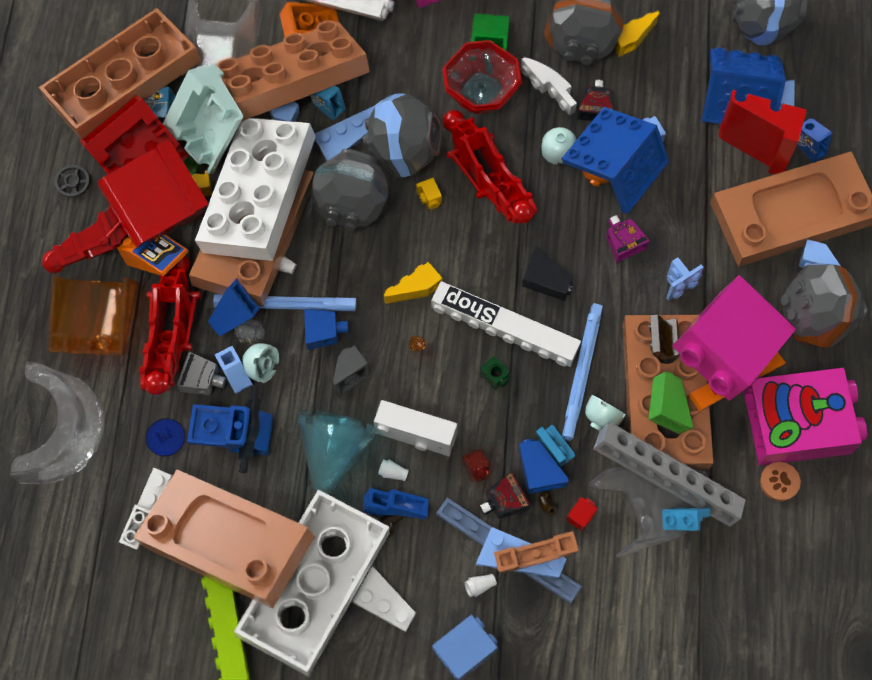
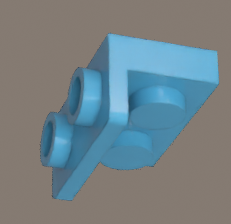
M553 425L547 429L541 427L536 431L538 439L559 467H562L575 457V453Z
M674 507L662 509L663 529L700 530V521H703V517L710 516V508Z

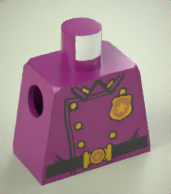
M617 215L608 220L611 228L608 229L606 238L616 263L648 248L649 239L633 220L629 219L621 222Z

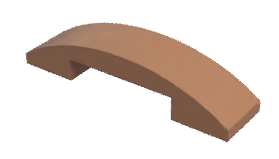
M572 531L530 545L496 551L494 556L498 571L501 573L554 561L579 552Z

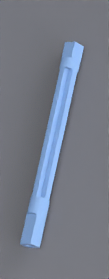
M214 294V308H216L223 295ZM267 296L264 306L258 307L267 309L356 311V298Z
M596 303L592 304L588 314L565 415L566 420L562 437L567 441H571L574 437L601 320L603 306Z

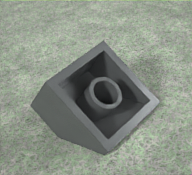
M355 345L351 348H345L338 356L333 379L337 397L370 377L368 363Z

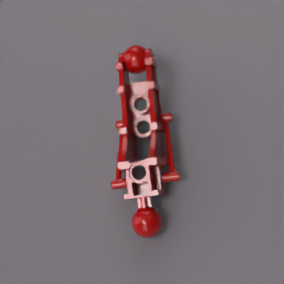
M448 111L443 117V125L452 134L454 149L446 153L447 158H453L478 191L476 193L477 199L487 197L495 205L496 211L498 213L501 212L505 216L507 222L511 221L513 224L528 223L533 215L537 214L532 194L526 192L522 186L521 179L515 175L513 176L506 167L504 157L500 154L493 141L494 134L489 133L485 126L479 129L475 125L473 117L465 120L463 113L460 111ZM477 149L480 151L492 173L485 174L483 166L479 164L473 151Z
M109 206L105 213L104 211L98 213L97 221L93 225L79 233H70L69 237L61 245L52 246L53 249L46 252L42 258L44 269L49 273H60L66 266L117 249L127 235V232L111 206Z
M186 255L164 276L160 275V283L152 284L151 291L147 292V298L150 299L149 341L144 344L142 352L144 361L143 367L139 368V374L141 377V390L147 391L152 395L163 394L165 391H170L171 387H174V378L176 372L179 371L178 364L182 351H191L192 349L191 343H188L197 299H201L202 294L200 291L190 290L187 272L190 269V260ZM168 302H176L173 331H164Z

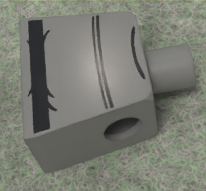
M189 352L177 387L180 392L210 395L214 386L224 388L227 378L218 375L219 369L215 363Z

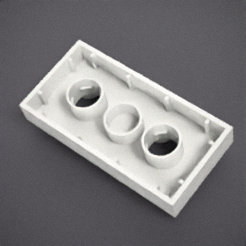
M254 118L240 122L195 239L202 253L273 261L316 138L310 123ZM245 215H248L241 220L240 224L237 223L240 218H242Z
M320 490L316 492L299 521L300 524L310 529L315 538L276 605L272 609L258 601L252 600L234 631L237 638L308 677L389 535V526ZM333 536L343 538L347 549L343 554L336 557L325 555L321 544L326 538ZM292 606L302 608L305 613V622L296 629L283 627L280 620L283 610Z

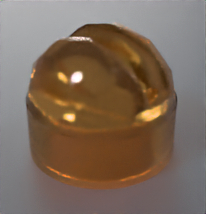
M412 336L409 343L410 350L422 351L425 348V340L419 336Z

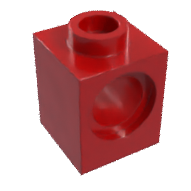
M581 497L568 514L566 521L583 532L598 508L595 507L596 504L590 499Z

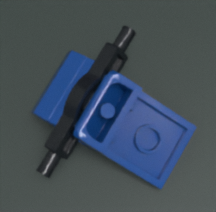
M251 386L250 398L246 399L245 406L231 405V408L193 404L187 443L190 445L228 448L229 452L238 453V460H241L239 472L247 473L248 462L252 460L253 454L269 456L274 418L272 414L259 410L261 399L258 398V392L260 387Z

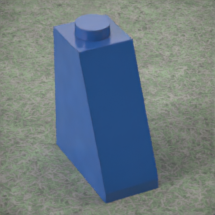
M236 278L224 292L208 322L212 329L221 336L253 318L260 308Z
M527 439L519 444L518 450L528 494L567 487L569 482L567 476L539 440Z

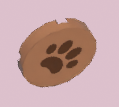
M771 463L765 467L761 474V490L770 499L772 498L779 502L788 501L800 489L801 480L799 473L788 463Z

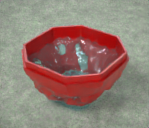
M490 40L465 43L442 68L446 93L462 108L475 114H486L491 111L500 110L514 96L522 84L519 60Z

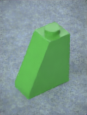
M663 372L653 378L648 420L678 434L693 428L682 379L674 376L671 372Z

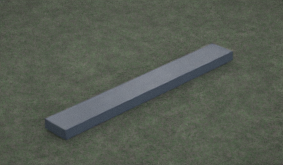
M446 498L436 513V516L484 546L491 530L490 525L449 498ZM523 572L569 604L573 602L582 588L581 585L563 573L560 574L559 579Z

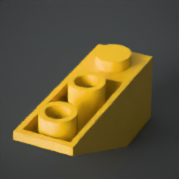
M659 11L648 13L640 19L631 20L628 24L623 25V31L614 47L618 56L634 51L657 24Z
M429 262L424 265L421 264L415 269L414 273L404 276L399 284L391 286L385 291V294H383L384 302L388 304L429 296L437 290L442 277Z

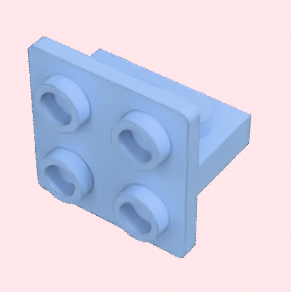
M679 258L673 260L667 274V280L671 286L666 299L668 301L673 298L678 299L683 295V291L688 288L690 290L695 288L699 284L698 281L702 277L704 267L700 265L689 272Z

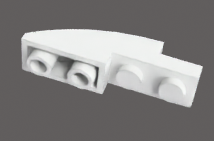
M524 57L521 63V71L524 76L529 77L534 88L539 89L542 94L548 90L549 95L558 101L563 111H566L569 116L573 114L577 103L570 96L571 85L546 65Z
M153 468L138 505L135 504L119 540L120 543L136 550L139 549L141 545L133 537L173 475Z

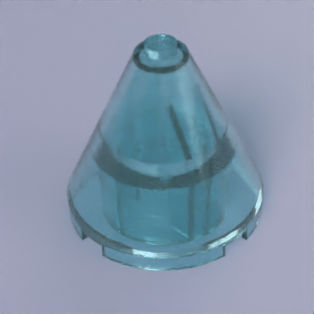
M302 410L298 415V425L312 488L316 492L320 490L326 494L331 493L375 439L377 428L368 424L366 429L360 420L339 414L316 411L312 416L308 415L309 410Z

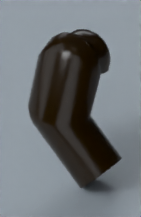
M544 491L542 494H539L538 501L542 511L553 516L556 514L557 509L548 502L552 499V496L549 495L550 493Z
M389 515L382 520L383 524L389 526L387 538L393 535L394 524L403 520L402 516Z

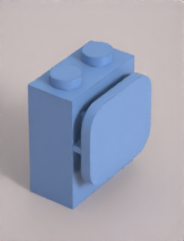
M472 615L432 645L433 651L456 680H461L467 674L474 671L495 653L498 648L496 646L498 642L493 635H487L483 630L484 624L478 617L474 619Z

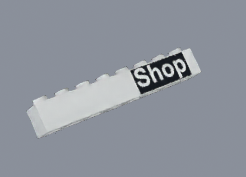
M442 281L431 300V307L437 313L448 314L456 321L462 320L472 328L483 329L491 336L497 335L507 343L518 344L522 349L526 351L532 350L545 359H553L561 366L567 365L571 367L580 348L581 341Z

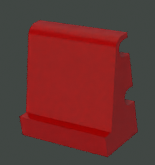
M732 90L718 131L720 139L769 166V174L775 175L785 172L798 144L807 110L783 103L780 111H773L770 108L771 100L747 94L745 101L739 102L735 99L736 90Z
M137 95L79 141L107 174L153 150L156 145L169 139L182 161L189 157L146 102Z
M170 139L156 145L153 150L104 176L97 183L136 249L148 240L151 242L171 232L178 225L181 227L201 217L209 205Z

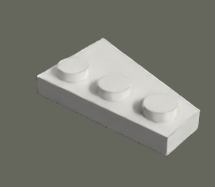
M372 566L352 602L406 632L416 613Z

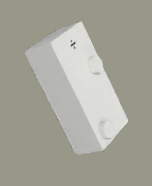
M381 400L374 420L376 434L414 445L416 449L426 451L427 449L449 457L457 437V423Z

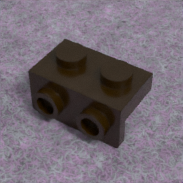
M658 314L650 316L649 331L652 334V341L650 342L652 353L660 359L678 357L679 353L672 347L679 339L678 320H664Z

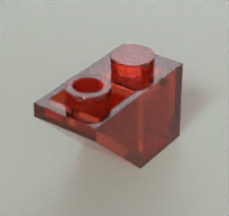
M481 449L462 456V463L471 482H481L488 478L491 464Z

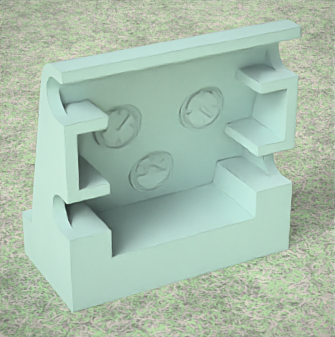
M215 64L188 70L163 122V125L177 141H187L184 149L198 164L206 163L210 165L206 172L208 175L215 172L243 119L242 112L222 81L224 73Z

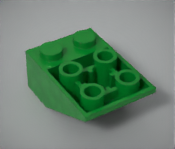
M474 14L471 42L490 40L507 51L509 16ZM471 53L470 59H474L475 54ZM485 53V61L492 62L490 61L488 54Z

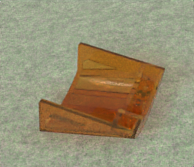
M53 275L48 352L81 355H124L138 282L129 278H123V282L70 280Z

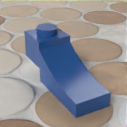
M369 488L364 496L363 512L379 517L383 515H398L425 520L428 514L429 499L393 489L388 493Z

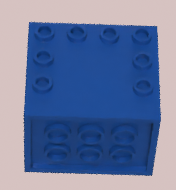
M720 47L710 49L711 75L702 121L721 124L732 90H736L735 99L739 102L745 101L747 94L771 100L770 108L773 111H779L786 82L781 58L776 55L761 56V54L756 52L746 54L740 50H733L731 52Z
M606 107L599 112L561 158L566 165L610 181L621 211L626 214L631 211L669 163L656 124Z

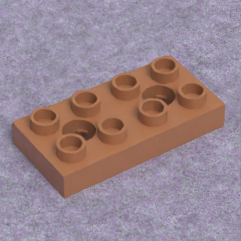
M156 8L41 85L39 89L51 107L82 140L135 95L146 100L179 76L186 74L188 70L201 62V58L196 46ZM152 52L153 54L151 56L144 57L146 54ZM91 92L95 93L90 97H85L87 94Z
M338 21L321 22L313 31L305 34H289L283 39V42L270 47L260 45L253 48L250 54L238 59L225 58L216 64L224 73L222 81L243 114L241 121L370 72L366 53Z
M625 315L623 321L628 433L668 454L693 470H710L713 465L709 407L699 412L689 397L691 392L706 385L707 380L695 368L685 365L680 356L676 357L675 361L670 364L660 363L653 356L650 349L652 334L649 331L650 316L652 315ZM699 315L659 316L664 320L677 319L680 337ZM663 372H671L674 376L682 379L693 424L692 429L681 433L674 439L664 437L658 431V424L648 420L653 378Z

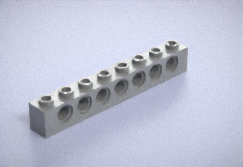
M611 422L599 431L594 446L595 451L696 508H710V516L729 527L741 519L745 499L736 493L731 492Z

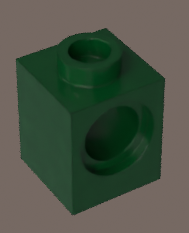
M495 356L480 367V375L495 390L499 387L503 388L510 380V371ZM497 371L501 376L494 377L491 373Z

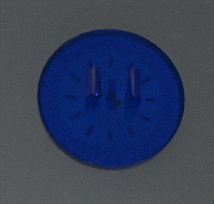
M169 418L155 421L146 433L148 448L158 456L165 457L177 453L185 442L183 427L176 420Z

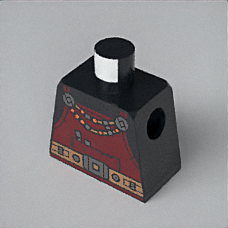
M595 80L593 87L587 86L585 88L577 120L593 121L604 107L613 110L612 90L604 88V81Z
M513 472L486 491L488 501L479 505L484 516L494 511L498 519L526 512L530 509V503Z

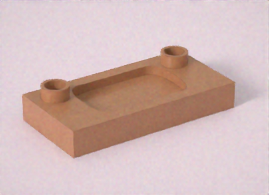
M852 152L713 194L710 202L738 267L801 248L807 239L821 242L872 226V193Z
M304 169L273 261L206 254L200 250L189 274L192 286L223 295L232 281L237 278L255 303L263 307L280 268L282 258L286 254L311 195L314 172ZM245 215L242 218H240L237 223L240 224L241 220L248 215Z
M176 470L133 538L142 547L273 609L315 536L307 526Z

